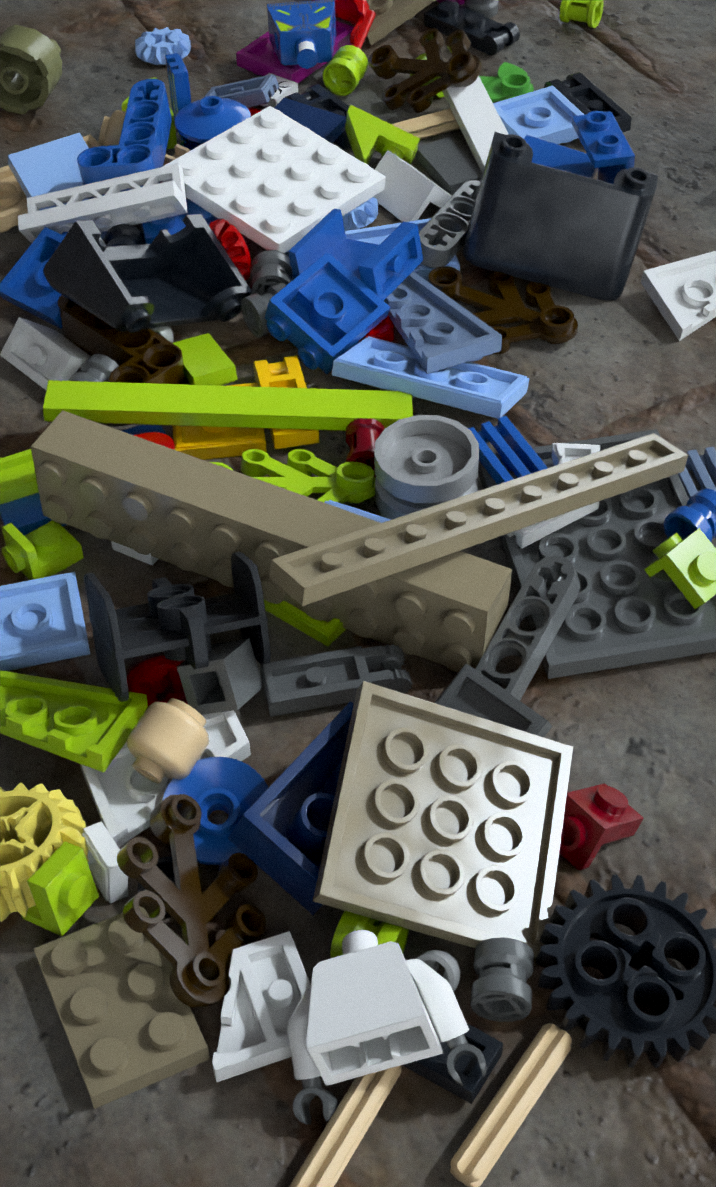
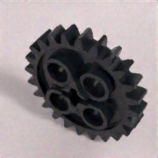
M617 874L612 875L606 891L595 879L589 881L584 895L573 889L568 895L565 906L558 904L555 906L549 920L552 924L545 925L539 940L544 946L540 947L536 957V964L545 967V969L542 970L537 983L538 987L555 989L547 1001V1010L565 1008L567 1014L560 1028L567 1031L579 1025L584 1030L580 1041L581 1048L588 1047L597 1039L603 1042L602 1055L605 1061H608L613 1056L617 1048L624 1050L628 1067L634 1068L641 1053L646 1052L653 1067L659 1068L666 1057L667 1051L679 1063L686 1057L690 1046L700 1051L710 1038L709 1033L716 1034V948H714L716 945V928L704 930L701 926L708 912L705 908L692 913L684 909L688 900L687 893L680 894L672 901L666 898V882L663 881L656 886L654 892L646 891L641 875L636 876L631 888H625ZM614 924L629 927L635 936L620 932ZM666 958L679 961L686 971L673 968ZM587 966L598 969L605 979H595L589 976L583 967ZM631 966L637 967L639 969V972L633 970ZM680 996L681 1000H676L675 997ZM635 1002H644L650 1005L655 1010L657 1016H649L641 1012L636 1007Z

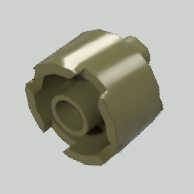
M12 25L0 34V107L7 112L26 114L28 110L40 108L44 105L62 76L61 49L55 40L48 38L35 29L19 25Z

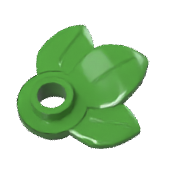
M504 62L499 67L495 77L479 76L492 102L503 101L534 91L527 72L508 62Z

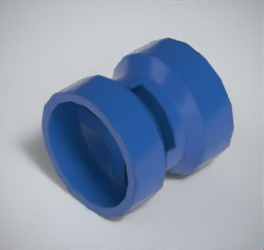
M708 488L699 490L687 501L686 506L677 507L668 514L664 520L666 536L669 538L677 532L684 539L700 528L712 543V538H716V491Z

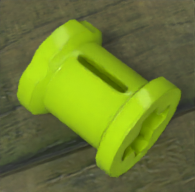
M562 0L560 20L568 23L570 20L584 22L588 24V27L596 28L602 17L604 0Z

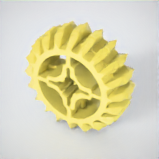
M22 782L11 791H4L0 787L1 922L10 913L17 911L25 918L28 908L36 906L27 880L65 841L83 848L87 862H89V849L85 837H82L83 828H86L85 821L82 819L79 808L75 807L73 800L65 798L60 789L47 791L43 783L28 790Z

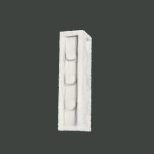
M178 163L27 198L28 213L18 215L19 231L33 243L44 227L62 234L63 231L69 232L75 221L93 220L99 231L104 232L119 224L136 225L188 213L183 169ZM173 179L172 181L159 183L160 181ZM129 188L132 189V190L120 192L121 190H124V189H129ZM94 197L93 199L82 201L85 198ZM54 205L57 206V207H53V208H49V209L39 210V209H41V208H45V207H49V206H54Z

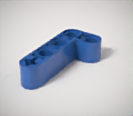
M145 79L132 86L119 145L92 147L78 155L77 163L83 185L152 170L164 165L172 118L163 81ZM129 188V189H124V190H121L120 192L128 191V190H132V189H131V188Z

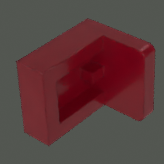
M605 783L568 792L559 853L577 870L589 868L603 844L635 835L644 818L628 804V799L623 793L607 786Z

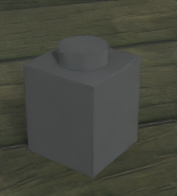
M249 638L211 644L212 651L208 654L209 667L194 670L187 660L177 666L187 703L201 715L238 710L263 688Z

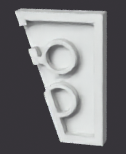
M716 251L643 271L641 284L679 341L716 317Z
M234 710L202 715L207 722L204 728L209 736V744L199 760L209 757H228L243 761L251 755L249 740ZM127 742L104 773L80 764L101 821L118 848L150 826V814L162 802L164 792L171 779L164 777L161 783L157 784L139 774L132 767L136 758L130 753Z

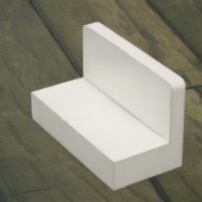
M388 150L375 168L376 171L386 176L384 190L375 195L374 198L402 222L418 220L430 202L442 208L452 197V195L412 165Z
M20 317L0 353L4 359L45 390H47L48 380L68 381L90 357V355L56 330Z

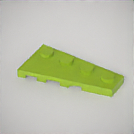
M0 670V733L103 773L125 745L129 734L148 707L147 694L129 692V700L121 702L118 701L115 693L110 688Z

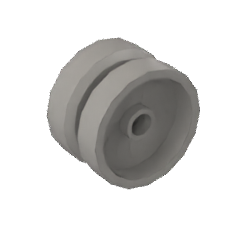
M416 415L400 419L385 428L375 441L374 453L376 475L375 501L381 516L392 520L477 492L479 443L472 431L456 420L439 415Z

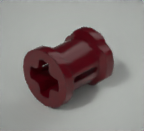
M359 418L350 422L346 427V443L350 447V452L347 454L345 462H360L370 466L374 470L375 478V441L385 429L381 422L372 418Z

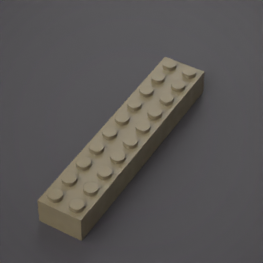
M63 410L31 445L43 516L49 517L57 523H65L89 532L97 538L107 539L129 547L137 553L143 555L151 554V556L174 564L182 570L193 571L217 580L228 587H234L231 555L234 552L244 553L258 568L263 598L266 601L278 604L284 600L315 620L329 622L333 618L339 619L343 623V628L354 632L358 636L371 638L388 645H399V648H402V651L406 654L417 655L446 666L454 672H459L466 663L476 669L507 614L512 569L462 551L454 552L360 587H355L317 602L301 606L269 578L271 559L380 524V522Z

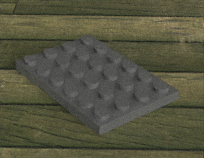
M657 429L567 443L600 445L601 451L652 433L659 437L660 434ZM553 445L533 447L532 449L548 468L554 466L552 461ZM494 453L495 456L502 463V465L509 472V474L513 477V479H516L517 476L514 474V472L512 470H508L507 467L501 461L500 454ZM479 461L478 475L483 489L497 485ZM678 474L599 501V509L522 549L516 544L515 535L511 537L507 534L500 536L510 569H512L518 593L535 564L549 556H563L569 559L574 565L579 578L580 590L578 596L542 660L548 679L716 652V594L705 604L694 609L664 569L652 577H649L644 570L658 559L652 550L668 539L664 530L665 518L677 507L686 506L689 500ZM559 576L557 581L563 582V576ZM546 582L548 590L554 582ZM541 614L527 616L531 631L540 628L544 624L546 617Z

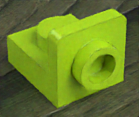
M53 520L25 536L12 523L2 527L6 546L2 547L5 561L15 573L22 571L29 580L53 576L84 558L81 544L60 523Z

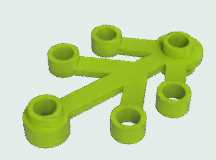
M249 449L242 453L241 472L244 475L304 496H309L312 493H325L317 499L321 502L332 500L341 504L345 502L360 503L375 495L376 478L374 477V470L364 463L345 462L336 467L315 457L311 451L305 449L290 451L288 453L287 465L271 458L267 452L260 449ZM210 462L222 466L224 468L233 470L231 467L224 463ZM312 474H315V475H317V476H319V477H310V476H311Z

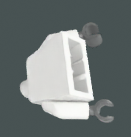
M358 930L347 934L342 941L343 955L320 961L313 968L311 988L304 992L288 1022L287 1031L294 1077L296 1080H302L303 1087L293 1101V1111L296 1118L304 1124L311 1125L312 1123L309 1107L312 1099L316 1096H319L322 1100L323 1115L327 1122H329L339 1105L336 1096L329 1090L322 1088L320 1076L325 1085L328 1086L443 1054L440 1042L446 1041L451 1051L447 1059V1068L454 1082L463 1086L455 1070L457 1060L463 1055H472L477 1058L483 1076L486 1075L487 1066L484 1055L480 1049L468 1044L464 1033L469 1028L448 981L420 959L405 960L399 943L390 941L378 945L376 935L370 931Z

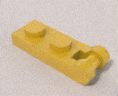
M297 355L283 357V362L268 363L267 359L253 361L255 382H258V387L307 388ZM269 428L275 449L319 443V430Z

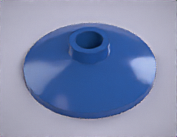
M207 96L184 106L175 117V126L178 133L184 138L198 143H205L251 117V113L244 104L238 101L218 96Z
M209 757L198 760L186 778L181 780L173 778L164 792L162 801L170 795L185 794L192 797L199 804L202 813L201 823L197 832L193 834L197 862L221 865L232 854L243 853L228 837L243 814L268 789V785L255 769L242 761L228 757ZM223 810L229 815L224 823L216 825L208 820L209 815L213 811Z

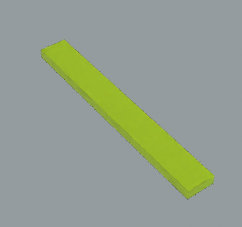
M48 380L43 405L44 421L53 422L63 410L97 423L341 431H346L349 423L359 418L375 419L387 428L400 419L413 416L412 395L401 391Z

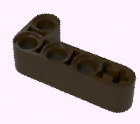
M63 295L59 297L58 307L64 337L88 355L102 354L108 356L119 365V367L111 372L109 382L186 384L182 351L178 346L151 329H142L135 333L118 331Z

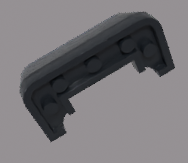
M494 132L463 246V255L466 260L480 268L600 300L611 301L621 297L655 195L658 175L648 173L641 168L632 167L618 172L613 184L532 163V148L522 137L514 134L505 135Z
M201 214L186 215L182 220L186 225L185 228L173 235H170L168 230H161L151 244L112 247L106 246L100 237L101 232L93 220L75 221L43 269L44 277L56 292L116 330L128 331L130 333H135L142 329L215 320L226 322L235 318L241 312V300L252 293V290Z

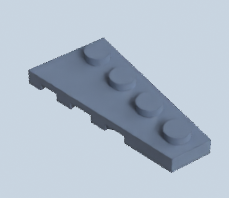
M414 271L384 300L391 307L388 313L389 318L427 374L464 362L478 361L484 356L501 351V334Z

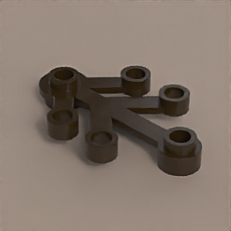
M436 28L429 29L423 33L419 42L426 52L427 60L399 58L390 45H383L370 55L368 64L378 77L390 79L397 73L414 74L384 90L382 100L390 110L398 109L407 99L414 112H423L431 106L434 95L450 86L467 87L476 81L481 71L482 63L476 55H471L467 51L471 42L463 30L451 33L446 41H444V38ZM444 42L452 54V57L447 62L443 61L441 53ZM439 77L438 79L426 85L425 87H419L425 84L426 82L432 80L433 78Z
M442 266L433 269L429 273L428 282L452 300H458L486 310L472 314L488 326H494L491 328L502 335L501 351L493 354L506 353L509 351L512 342L541 338L550 344H562L573 339L577 334L578 322L574 318V313L565 306L555 305L551 297V286L536 282H530L526 286L525 301L529 306L538 308L539 312L525 307L514 284V276L495 271L490 272L489 289L492 293L500 295V299L463 286L461 272L456 268ZM513 322L525 324L510 328L495 326Z
M179 794L166 797L151 812L149 819L150 827L155 836L163 843L171 846L176 886L156 866L158 852L155 846L143 837L132 838L118 852L117 863L125 875L136 879L146 890L138 892L125 904L123 917L126 924L132 930L142 933L173 965L170 973V986L178 1000L190 1007H206L217 1003L228 990L229 977L225 966L232 958L233 949L251 944L266 930V920L263 913L257 907L250 904L242 905L227 918V931L209 948L206 924L234 893L242 892L256 880L258 870L256 864L247 855L240 852L234 853L219 866L218 877L201 893L193 834L200 827L202 813L199 804L192 797ZM133 853L141 858L142 863L136 860ZM234 868L239 871L241 877L235 872ZM139 906L147 911L149 918L142 914ZM165 910L181 925L183 940L162 921L165 916ZM242 920L248 924L250 930L244 926Z

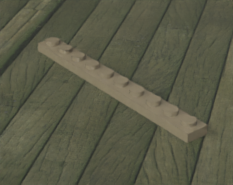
M655 433L271 559L269 578L301 606H305L681 473L685 469L688 454Z

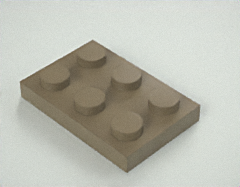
M139 906L142 914L149 918L147 911ZM123 913L33 948L94 1109L210 1060L208 1046L190 1006L178 1000L171 989L170 973L173 969L171 963L142 933L132 930L126 924Z

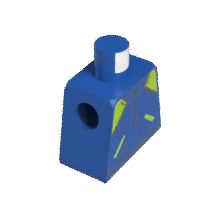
M335 0L267 4L269 40L281 64H298L302 68L309 69L317 63L332 60L336 38Z

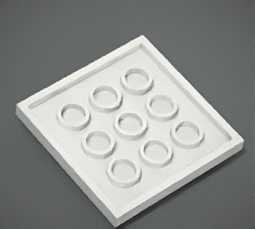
M272 106L265 108L162 166L165 167L179 163L183 169L186 198L218 219H225L234 225L241 234L264 249L276 250L282 253L289 251L333 209H340L342 216L383 191L386 176ZM173 179L164 180L162 182L172 181Z

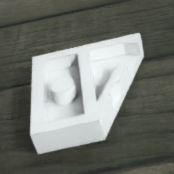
M290 931L233 949L228 974L229 988L228 993L224 996L220 1017L221 1031L217 1052H214L212 1060L216 1082L291 1057L287 1031L288 1022L304 992L311 988V984Z

